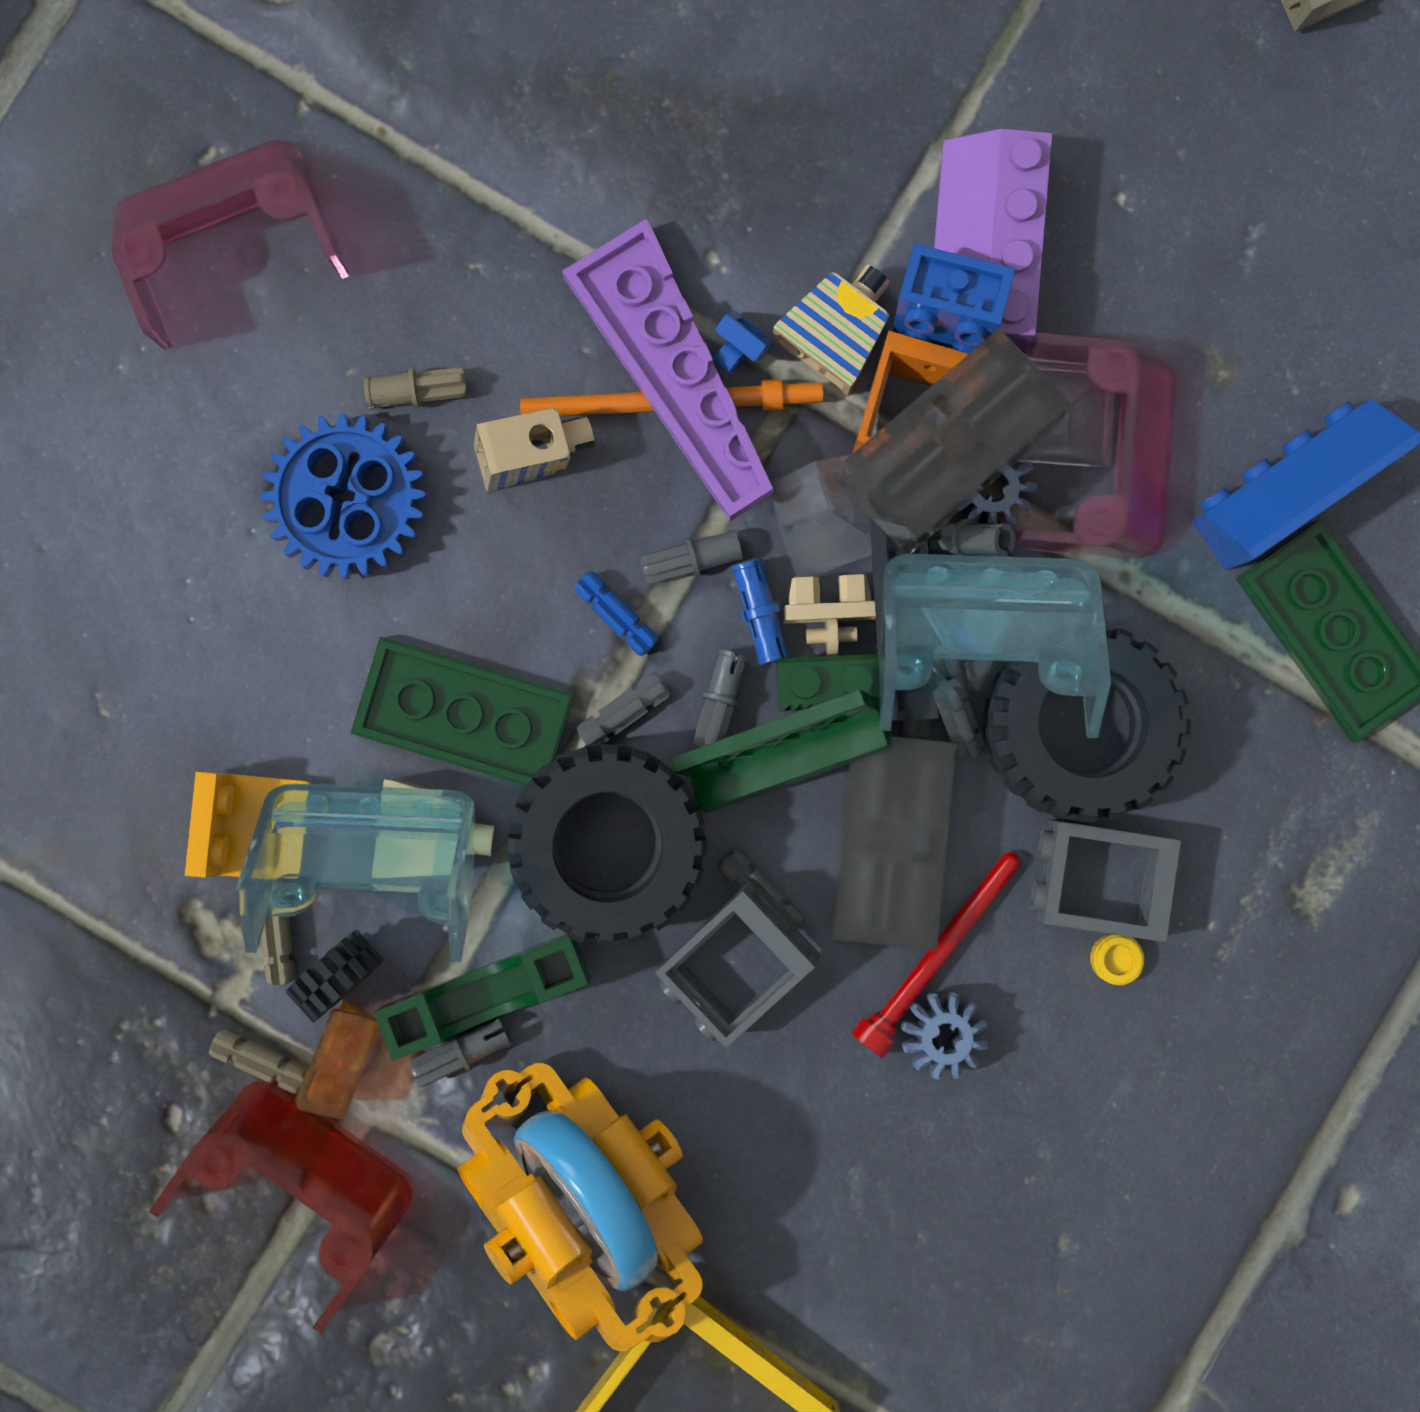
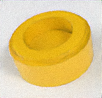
M1106 934L1093 945L1090 962L1093 971L1102 980L1113 985H1125L1134 981L1142 972L1144 953L1141 946L1133 938Z

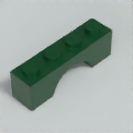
M564 934L387 1003L377 1009L374 1015L391 1059L394 1061L443 1042L462 1031L503 1014L530 1005L540 1004L589 984L591 976L578 942L569 939L567 934Z

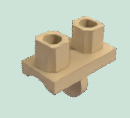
M866 574L838 577L839 603H820L819 577L792 578L789 605H785L783 609L784 624L825 622V628L806 629V644L825 643L827 656H838V643L857 642V627H838L837 622L875 620V601H871V591Z

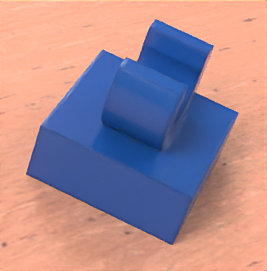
M737 311L728 313L714 330L725 338L727 342L713 360L728 372H731L732 369H737L746 356L754 362L764 359L776 342Z

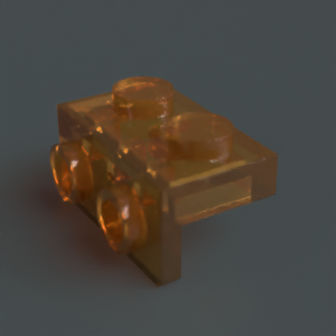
M342 1000L339 1009L334 1008L331 1010L295 1101L296 1106L300 1110L344 1120L380 1029L376 1018L361 1005Z

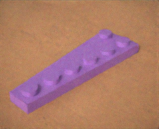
M647 219L562 271L564 280L728 520L731 522L773 495V487L744 425L739 420L734 403L713 364V358L693 321V315L673 278V272Z

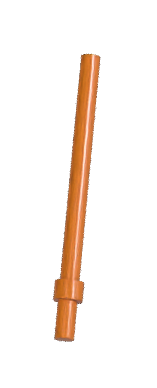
M782 379L761 380L762 385L725 387L735 407L763 406V411L783 410V405L823 402L822 382L782 384ZM642 392L520 399L521 415L550 408H556L559 417L654 412Z

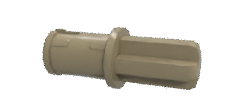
M411 367L408 369V373L377 377L366 376L363 381L365 400L369 410L377 407L411 403L414 408H420L421 402L462 398L467 393L466 375L464 370L459 367L416 372L415 367Z

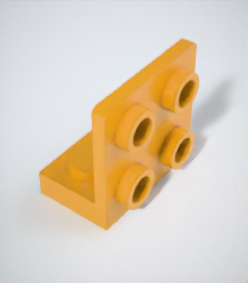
M196 772L185 876L207 878L221 875L292 883L301 881L311 783L300 780L219 772Z

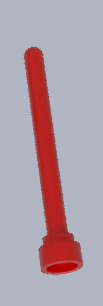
M1007 852L1002 855L879 1014L876 1015L873 1012L867 1020L862 1017L852 1030L851 1034L883 1059L895 1044L891 1039L897 1033L894 1029L896 1024L1020 866V858L1017 854Z

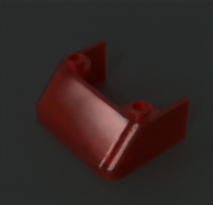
M258 1079L241 1090L198 1141L148 1212L156 1218L159 1217L181 1198L193 1179L210 1188L225 1187L238 1178L247 1164L333 1224L320 1244L319 1259L324 1270L343 1285L313 1326V1329L321 1334L412 1204L415 1188L411 1177L403 1169L295 1093L278 1087V1081L274 1080L269 1083Z

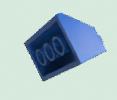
M1372 399L1355 408L1350 401H1347L1323 418L1328 425L1325 429L1314 436L1307 429L1283 445L1282 448L1287 455L1271 465L1269 460L1265 458L1240 476L1245 481V484L1230 494L1227 488L1223 487L1202 501L1200 506L1204 512L1191 522L1225 570L1241 565L1264 553L1420 444V432Z

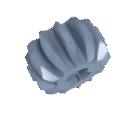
M998 442L990 443V460L984 461L981 451L978 447L974 446L970 449V454L977 465L972 469L968 464L959 460L957 468L959 472L969 476L968 481L956 479L950 482L951 490H968L969 493L954 502L955 508L960 510L974 503L975 507L969 513L968 519H973L977 522L982 512L986 511L988 512L987 524H997V512L1003 511L1009 525L1015 524L1017 522L1016 516L1009 507L1014 503L1025 511H1029L1032 507L1028 500L1018 496L1019 491L1033 492L1037 490L1036 482L1019 481L1018 478L1033 470L1032 463L1029 461L1024 462L1013 469L1011 465L1019 455V450L1015 447H1012L1007 452L1004 460L1000 461V446ZM992 471L996 478L1002 473L1007 479V483L1001 487L1004 495L994 500L990 493L985 498L979 492V489L985 485L983 476Z
M934 992L929 993L927 1001L930 1010L925 1012L919 1004L913 1003L910 1006V1010L919 1018L918 1023L903 1021L901 1024V1029L904 1032L916 1035V1037L904 1041L901 1044L905 1053L919 1051L912 1062V1065L917 1070L925 1068L931 1062L930 1075L933 1079L939 1080L941 1078L945 1065H948L949 1072L954 1079L961 1078L962 1070L959 1062L964 1059L970 1067L976 1068L979 1065V1061L970 1053L971 1049L987 1050L988 1048L986 1040L973 1036V1034L985 1030L988 1027L987 1022L983 1018L970 1020L977 1009V1006L972 1001L964 1003L958 1009L959 996L955 992L948 993L944 1007H941L940 999ZM946 1024L952 1031L956 1028V1033L949 1036L950 1045L943 1047L938 1040H935L934 1043L932 1041V1038L940 1034L938 1026Z

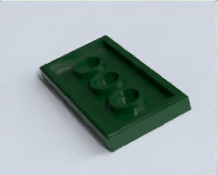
M1322 519L1313 523L1235 578L1351 743L1359 742L1420 698V656Z
M380 637L350 734L527 786L533 778V774L543 765L546 766L556 759L575 695Z

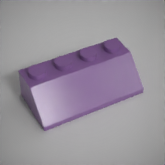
M997 129L943 141L934 248L1016 269L994 347L1026 349L1036 336L1052 133Z

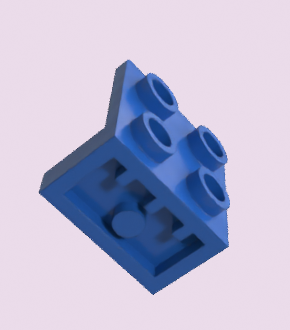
M914 243L898 299L893 332L987 359L985 367L989 366L1016 269Z

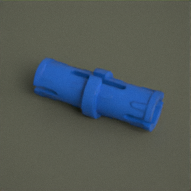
M763 558L731 567L744 611L740 612L742 621L748 622L759 665L790 656L777 613L781 611L779 601L774 602L766 577Z

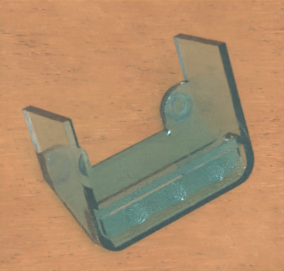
M903 554L891 559L885 567L883 581L879 667L880 731H891L895 690H913L924 686L932 676L933 659L1038 662L1039 678L1047 689L1060 695L1083 696L1087 738H1098L1111 685L1101 582L1097 570L1084 561L1062 558Z
M285 784L271 790L265 797L236 887L246 953H257L267 916H294L304 912L313 904L317 889L321 888L419 893L418 901L421 914L430 921L448 923L450 962H461L472 904L475 842V806L472 798L463 792L454 790L318 784Z

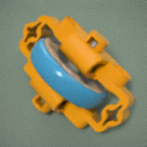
M544 1063L532 1064L520 1073L513 1070H502L495 1073L488 1080L481 1099L468 1110L463 1122V1136L475 1155L458 1166L457 1169L463 1183L498 1232L497 1235L484 1243L485 1251L497 1271L510 1285L527 1274L563 1328L575 1340L595 1326L612 1349L628 1351L644 1340L650 1343L660 1342L677 1333L683 1326L686 1317L685 1308L694 1302L702 1291L700 1274L686 1255L701 1245L703 1238L693 1219L675 1196L677 1184L666 1170L683 1156L682 1150L673 1134L658 1119H654L638 1131L627 1114L620 1117L617 1115L598 1087L587 1077L567 1089L557 1073ZM520 1089L512 1107L505 1102L490 1108L499 1091L506 1095L510 1092L515 1093ZM538 1092L546 1102L548 1110L533 1115L516 1131L513 1142L518 1160L517 1163L507 1147L501 1141L495 1140L487 1127L491 1124L504 1127L516 1123L524 1114L531 1096ZM656 1266L665 1271L675 1284V1288L673 1290L666 1287L655 1288L647 1292L633 1305L630 1313L631 1322L628 1325H624L615 1312L614 1302L601 1281L616 1291H626L643 1283ZM675 1298L679 1299L678 1303L667 1310L668 1314L662 1319L663 1323L659 1322L654 1326L651 1324L641 1332H636V1329L648 1320V1316L653 1311L652 1307L655 1309L661 1305H667Z

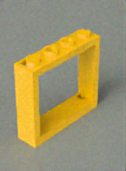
M672 1283L668 1289L673 1290L675 1284ZM701 1296L685 1308L686 1317L683 1324L798 1412H840L838 1401ZM675 1298L665 1306L661 1305L658 1308H653L652 1313L648 1316V1320L639 1326L636 1332H641L651 1324L654 1326L659 1322L663 1323L662 1319L668 1314L667 1310L678 1303L679 1299ZM644 1340L628 1351H621L575 1412H599L651 1343Z

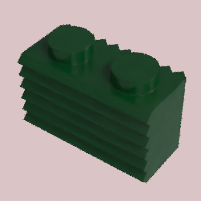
M878 654L781 658L776 660L777 705L781 711H785L787 707L792 711L797 707L805 710L808 706L811 708L857 690H862L878 698L881 703Z

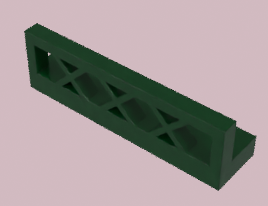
M857 690L675 756L671 760L675 773L691 777L701 812L710 813L894 747L887 723L882 719L880 700L862 690Z

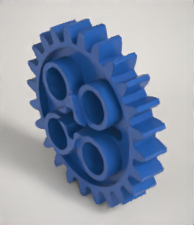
M339 413L336 427H332L325 417L319 416V431L315 433L304 424H300L299 430L302 436L300 442L296 443L288 437L282 439L289 450L286 457L274 453L270 455L273 462L280 466L278 472L262 474L264 479L274 485V490L261 493L260 499L274 504L275 507L262 515L263 520L268 523L280 524L270 535L271 538L277 542L290 539L283 553L292 558L303 551L300 566L306 570L311 569L319 560V573L327 578L331 575L335 565L338 566L341 578L345 580H350L353 566H357L365 577H370V562L374 560L385 569L390 568L386 553L392 550L404 557L406 552L399 541L402 537L417 540L419 537L409 527L410 522L426 520V516L414 508L415 503L428 500L426 492L414 489V485L426 479V476L422 471L408 470L417 461L416 454L411 451L399 455L405 444L404 439L397 435L386 442L389 428L381 422L370 432L369 420L364 415L359 417L355 427H351L349 418L344 413ZM357 453L359 460L355 464L349 478L350 458L352 454ZM328 454L336 455L338 460L336 471L327 478H318L315 472L317 461L322 456ZM374 467L386 468L387 481L385 485L375 491L367 490L364 486L366 473ZM348 486V489L355 494L353 502L344 501L341 508V504L334 500L336 492L344 493ZM322 503L325 509L323 521L318 526L306 527L303 522L305 509L310 504ZM363 515L372 516L375 522L372 534L366 539L355 540L351 533L353 522ZM338 517H340L339 537L336 540H331V531L334 530Z

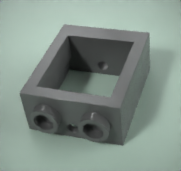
M1050 820L1049 829H1042L1038 840L1037 859L1044 860L1041 881L1034 880L1030 894V910L1036 911L1035 920L1048 925L1167 943L1181 840ZM1070 836L1147 848L1137 923L1059 912Z
M749 881L662 962L655 974L660 978L659 985L663 992L673 1002L677 1004L682 1002L696 1016L694 1021L698 1029L708 1039L712 1041L717 1039L727 1048L816 967L821 954L770 900ZM737 914L787 968L733 1016L683 962L729 919Z

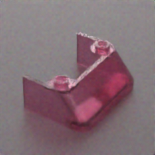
M279 139L267 141L122 199L114 208L111 217L112 257L141 331L164 350L174 345L147 278L155 275L163 267L166 260L165 243L257 206H261L267 215L278 221H292L308 214L327 261L341 279L350 276L306 163L293 144Z
M1038 333L1025 349V361L1086 366L1090 382L1096 388L1108 393L1121 394L1114 494H1096L1084 500L1075 512L1073 533L1022 529L1015 534L1014 549L1124 559H1142L1155 553L1164 541L1177 385L1173 368L1163 359L1122 340Z

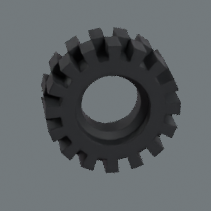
M356 929L342 939L335 947L331 948L321 959L317 960L311 968L290 985L286 993L309 1020L314 1023L379 967L384 959Z

